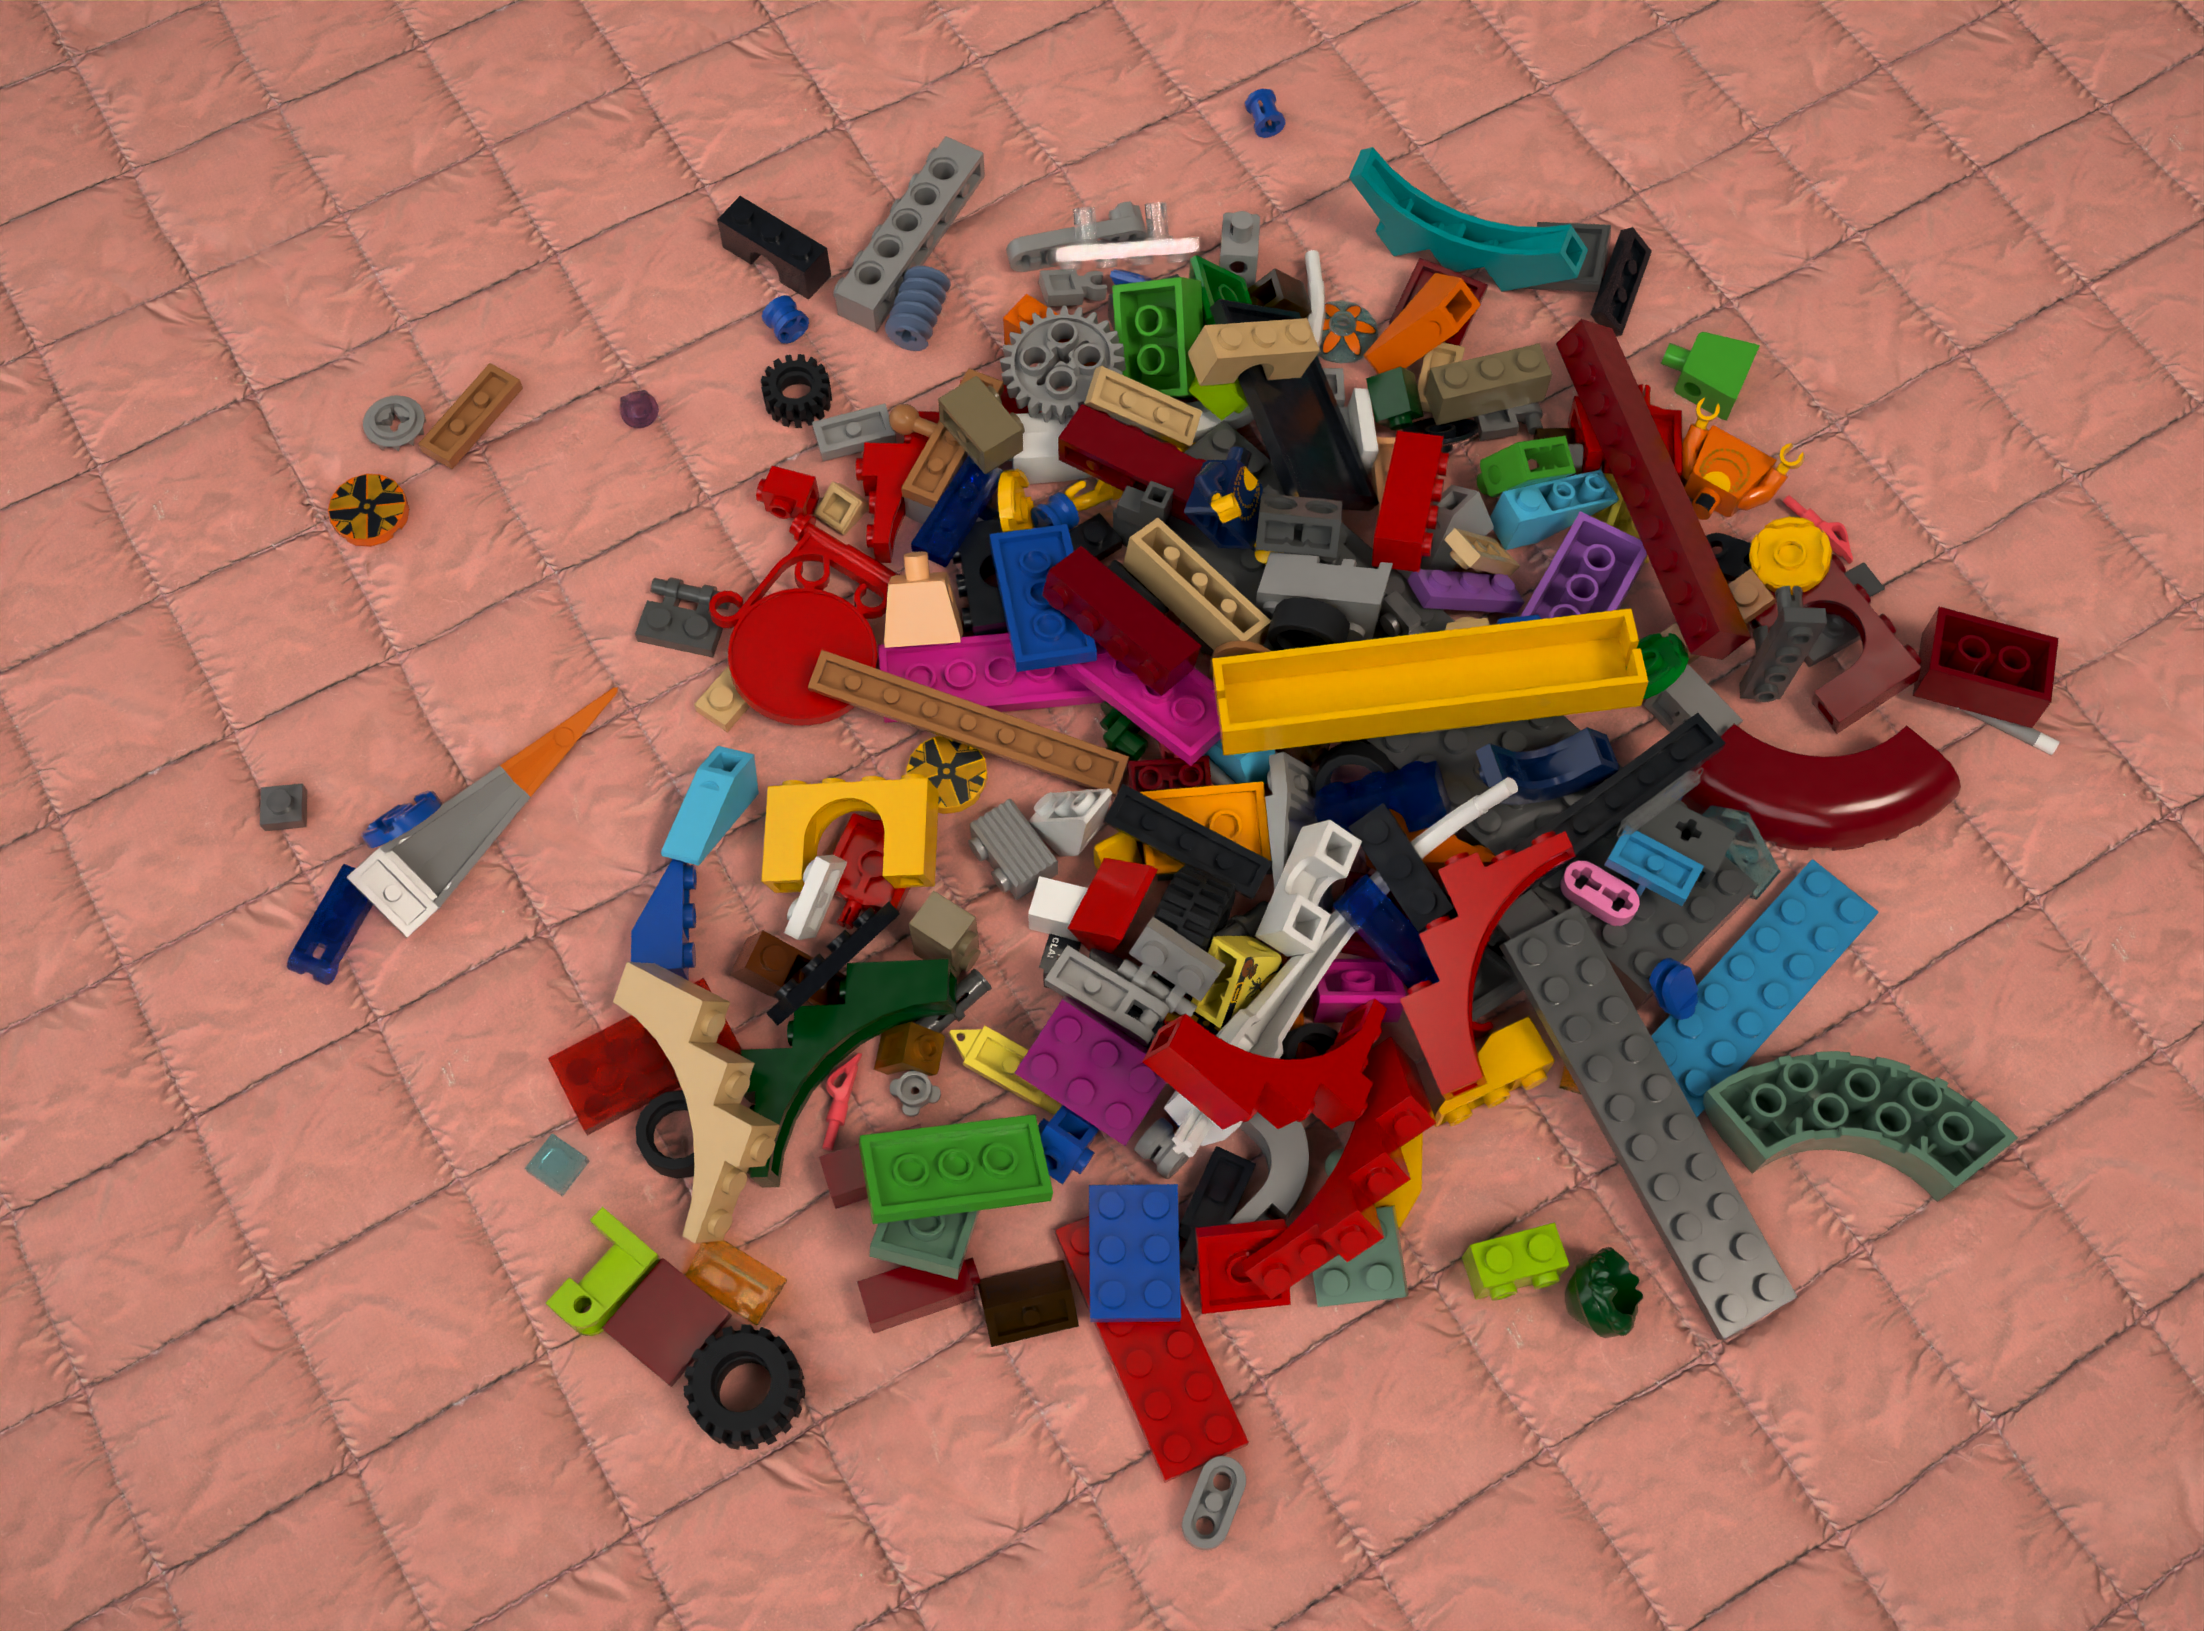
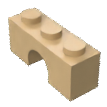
M1302 318L1205 325L1188 351V356L1199 385L1205 386L1234 383L1243 371L1259 364L1262 365L1267 380L1301 378L1320 350L1308 319Z

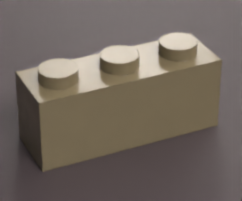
M1539 343L1433 367L1430 369L1424 395L1436 425L1544 401L1552 372Z

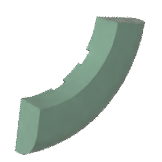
M1826 1051L1816 1052L1814 1055L1781 1056L1774 1061L1755 1067L1750 1066L1727 1077L1707 1090L1703 1098L1705 1112L1712 1126L1752 1174L1779 1158L1811 1150L1847 1151L1879 1160L1896 1168L1923 1187L1937 1202L2018 1139L1996 1115L1975 1099L1970 1101L1947 1087L1948 1082L1938 1077L1931 1079L1919 1072L1910 1070L1909 1065L1891 1059L1851 1056L1850 1052Z

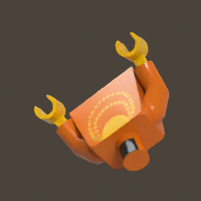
M1705 398L1701 399L1695 410L1697 421L1695 424L1690 425L1682 443V476L1687 480L1684 489L1687 495L1694 499L1691 504L1698 519L1707 520L1714 511L1725 517H1732L1739 509L1747 511L1768 503L1787 480L1788 476L1786 473L1789 469H1797L1803 464L1804 452L1799 455L1796 461L1788 462L1785 460V456L1792 449L1793 444L1784 445L1779 455L1781 462L1775 467L1776 459L1714 425L1711 426L1710 430L1706 429L1708 422L1713 421L1718 416L1720 405L1719 403L1717 404L1713 415L1704 416L1700 411V407Z

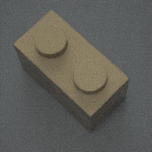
M977 375L938 398L940 421L984 474L1023 451V433L1025 429L1020 418L1014 412L1009 414L1003 407L996 390L992 386L986 387Z
M933 891L909 923L914 954L923 960L949 959L957 971L958 977L963 970L968 972L975 965L981 953L979 950L976 917Z

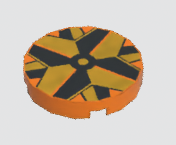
M364 474L352 477L338 487L330 499L328 514L330 522L339 536L355 546L371 547L386 543L394 537L393 533L399 527L402 530L407 523L410 509L404 491L395 480L381 474Z

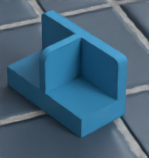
M1639 831L1621 836L1604 865L1638 883L1639 886L1636 892L1639 898L1645 888H1648L1680 906H1683L1704 868L1702 864Z

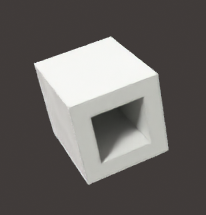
M1039 876L1028 913L1029 929L1077 941L1078 939L1068 929V926L1088 888Z

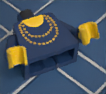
M1230 447L1226 460H1207L1203 463L1200 472L1194 479L1195 484L1185 506L1184 513L1218 548L1251 549L1255 551V558L1266 565L1270 552L1274 551L1255 550L1263 487L1248 470L1251 452L1242 447Z

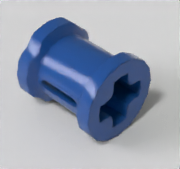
M1258 89L1249 94L1245 101V108L1249 114H1252L1255 121V133L1262 138L1275 136L1281 132L1286 124L1284 115L1278 112L1276 108V96L1271 89ZM1259 100L1262 101L1263 106H1259ZM1268 120H1271V126H1269L1267 122Z

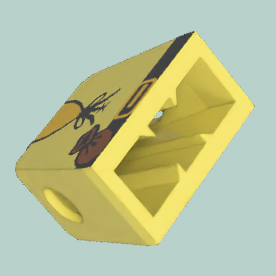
M1251 936L1213 937L1208 953L1224 963L1225 967L1201 1002L1192 997L1191 1002L1197 1005L1195 1012L1220 1029L1240 1009H1246L1282 968L1280 954Z

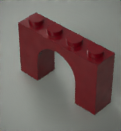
M1832 554L1828 573L1821 583L1807 592H1803L1802 600L1803 608H1825L1826 614H1835L1845 619L1858 632L1862 642L1863 652L1859 659L1850 668L1814 691L1812 704L1835 733L1838 734L1916 682L1920 675V664L1922 662L1917 652L1909 644L1902 645L1894 635L1896 629L1890 619L1884 614L1878 616L1869 605L1871 599L1866 590L1860 584L1853 585L1845 575L1846 568L1835 554ZM1769 590L1770 593H1771V594L1774 596V598H1775V593H1774L1773 591ZM1777 600L1774 605L1748 622L1753 630L1759 626L1767 625L1769 633L1770 627L1773 626L1778 617Z
M917 1124L902 1130L918 1129L922 1127L921 1124ZM859 1144L819 1156L835 1209L868 1198ZM973 1257L963 1261L958 1280L901 1266L857 1281L873 1334L974 1300L976 1297L973 1285L981 1283Z

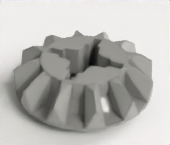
M388 396L378 400L367 410L363 419V429L370 443L377 444L382 450H385L387 447H393L399 451L400 446L407 443L414 446V439L418 435H424L423 425L426 422V418L421 406L415 400L406 396ZM396 414L401 423L398 425L397 431L393 432L390 426H392L394 415Z

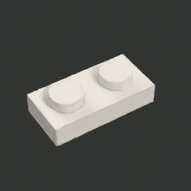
M835 855L816 856L815 860L808 864L803 874V882L805 884L800 896L793 901L787 913V920L789 922L784 931L785 934L797 940L815 938L817 936L847 861Z

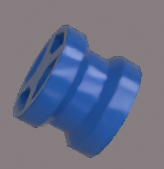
M783 295L775 298L765 307L762 313V321L767 327L774 329L775 337L784 344L792 343L799 339L809 326V318L805 313L797 310V305L790 296Z
M1057 492L1049 497L1047 504H1038L1032 508L1031 520L1035 528L1068 524L1070 530L1078 525L1079 514L1070 498L1063 493Z

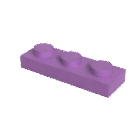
M1420 569V572H1412L1407 580L1423 608L1517 613L1524 604L1522 597L1515 588L1514 582L1508 575Z

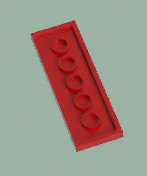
M1089 1216L1055 1230V1235L1090 1312ZM1181 1293L1180 1322H1094L1165 1483L1205 1465L1215 1457L1230 1454L1247 1446L1249 1443Z

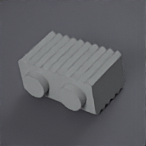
M1007 799L1005 803H1001L998 807L993 808L991 812H986L984 816H980L977 820L971 822L970 832L972 839L968 841L969 846L979 861L982 862L986 859L994 869L991 875L1003 893L1010 891L1014 898L1018 900L1036 888L1039 876L1051 879L1058 874V861L1012 799Z

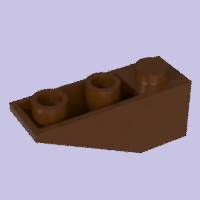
M762 930L746 939L729 975L775 998L773 994L792 977L798 983L805 978V975L800 970L813 957ZM838 971L802 1006L845 1004L842 1003L840 998L841 978H846V975Z

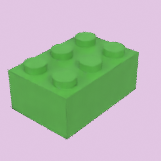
M1176 277L1112 285L1115 331L1118 332L1119 343H1123L1125 355L1123 357L1125 358L1126 370L1122 371L1123 375L1175 399L1196 398L1188 391L1195 377L1188 351L1204 328L1201 280Z

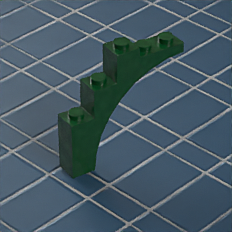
M949 959L847 963L846 978H841L840 998L842 1003L845 1004L799 1007L794 1012V1020L789 1021L787 1026V1039L792 1048L741 1050L742 1057L755 1063L750 1075L749 1088L744 1095L750 1103H755L749 1109L780 1125L774 1140L775 1147L773 1153L768 1158L766 1165L762 1167H749L747 1173L752 1180L762 1188L780 1186L784 1154L795 1123L813 1091L839 1062L861 1044L896 1025L923 1017L956 1013L957 971Z

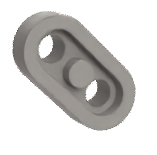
M1218 1456L1209 1460L1204 1465L1182 1520V1533L1186 1541L1198 1550L1208 1551L1222 1544L1228 1534L1245 1490L1246 1475L1244 1469L1233 1458ZM1220 1474L1226 1475L1231 1483L1230 1488L1225 1491L1218 1490L1213 1483L1215 1476ZM1201 1518L1209 1519L1213 1523V1532L1208 1535L1200 1534L1196 1528V1522Z

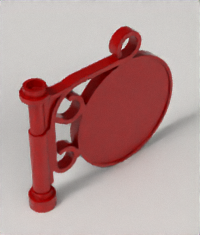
M803 513L796 516L789 530L794 535V540L798 543L788 555L783 557L774 566L744 604L743 598L733 591L718 592L709 602V612L712 621L722 628L734 627L728 645V664L733 684L740 696L750 707L763 716L780 723L800 726L816 725L834 720L855 707L809 691L808 685L821 650L877 669L876 639L866 619H877L886 613L888 583L891 576L899 575L852 545H846L815 526V516L812 514L804 515ZM803 562H822L823 576L817 581L805 580L801 575L803 572ZM796 564L795 582L799 588L778 591L762 598L787 568ZM830 566L861 584L854 593V606L833 593L823 591L830 582ZM867 589L882 598L883 601L879 606L868 607L861 602V598L866 595ZM723 603H733L740 608L732 616H722L716 611L718 606Z

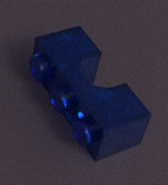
M1437 760L1428 763L1415 761L1397 771L1385 774L1380 771L1372 772L1358 781L1346 784L1343 782H1333L1324 786L1316 793L1313 810L1317 821L1322 822L1330 819L1353 835L1349 826L1384 803L1389 809L1395 810L1402 815L1410 833L1430 828L1451 812V801Z

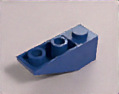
M672 859L631 931V962L655 963L689 981V968H695L696 966L694 942L689 943V929L696 928V908L694 903H690V890H695L697 886L695 865H689V863Z

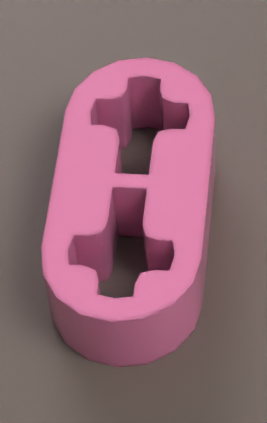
M1588 861L1571 863L1566 868L1560 881L1561 891L1568 900L1613 926H1622L1629 923L1640 905L1639 896L1631 886ZM1583 875L1588 878V881L1582 889H1579L1574 884L1576 879ZM1618 897L1625 901L1624 906L1619 912L1611 908L1613 901Z

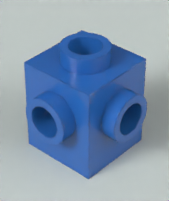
M1062 1105L1050 1121L1043 1118L1038 1128L1049 1176L1064 1184L1073 1171L1081 1174L1092 1159L1095 1152L1090 1150L1089 1146L1100 1129Z

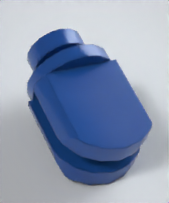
M1672 958L1663 959L1654 968L1649 978L1657 1003L1660 1008L1666 1013L1671 1014L1673 1018L1678 1020L1687 1019L1694 1014L1699 998L1697 993L1698 987L1692 970L1689 966L1681 964V962Z

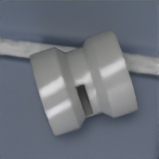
M1160 1118L1140 1138L1134 1151L1143 1159H1151L1156 1164L1157 1171L1165 1179H1169L1178 1172L1190 1157L1184 1152L1177 1154L1172 1149L1175 1144L1172 1141L1175 1135L1173 1133V1126L1164 1118Z

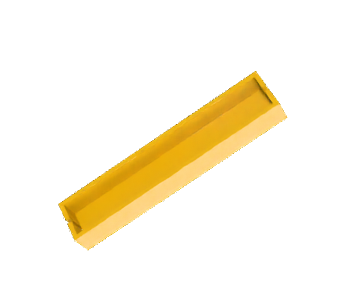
M1632 609L1212 658L1213 685L1223 756L1641 706L1648 685V678L1641 648L1637 649L1639 639Z

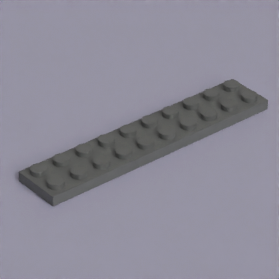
M1578 905L1500 945V949L1717 1340L1728 1338L1797 1298L1798 1296Z

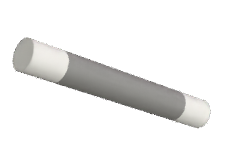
M1959 709L2049 755H2053L2060 741L2033 728Z

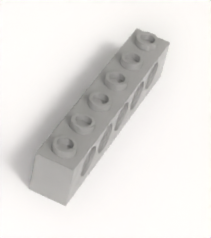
M946 136L938 148H933L930 151L925 166L920 173L913 175L906 193L901 199H897L893 203L890 215L883 225L880 224L875 228L869 245L864 251H860L856 255L853 266L846 277H841L838 280L833 295L836 300L839 316L877 332L894 305V300L899 293V287L903 282L906 271L914 266H923L985 177L983 152Z

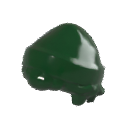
M1606 1247L1595 1254H1589L1578 1262L1576 1271L1567 1284L1565 1290L1567 1311L1576 1321L1593 1330L1602 1338L1618 1335L1625 1336L1634 1328L1635 1318L1638 1314V1304L1643 1299L1642 1292L1636 1290L1639 1278L1631 1273L1629 1263L1612 1247Z

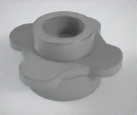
M913 1069L903 1074L899 1079H894L890 1084L891 1094L899 1098L903 1104V1113L910 1117L917 1116L922 1107L928 1103H937L941 1097L939 1087L932 1085L928 1075ZM914 1087L919 1089V1093L916 1095L911 1093Z

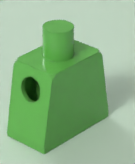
M1701 332L1698 334L1691 351L1669 343L1661 364L1681 372L1674 389L1676 394L1696 405L1701 399L1705 398L1701 408L1712 414L1715 413V408L1719 403L1720 411L1717 417L1727 421L1760 345Z
M1566 436L1517 442L1480 461L1482 473L1477 476V486L1483 494L1493 498L1501 496L1503 491L1552 481L1575 474L1576 471ZM1533 459L1538 462L1539 467L1530 471L1528 461Z

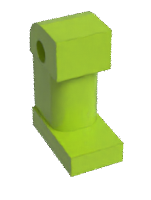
M601 1207L590 1221L614 1245L578 1284L569 1277L546 1302L572 1329L585 1336H594L604 1331L602 1327L660 1261L657 1253L604 1207ZM591 1305V1308L589 1309V1311H587L586 1313H583V1310H584L587 1306Z

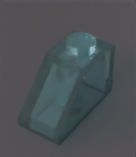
M1711 805L1702 816L1716 818L1722 821L1727 828L1736 832L1725 856L1758 884L1749 897L1757 900L1781 871L1749 812Z

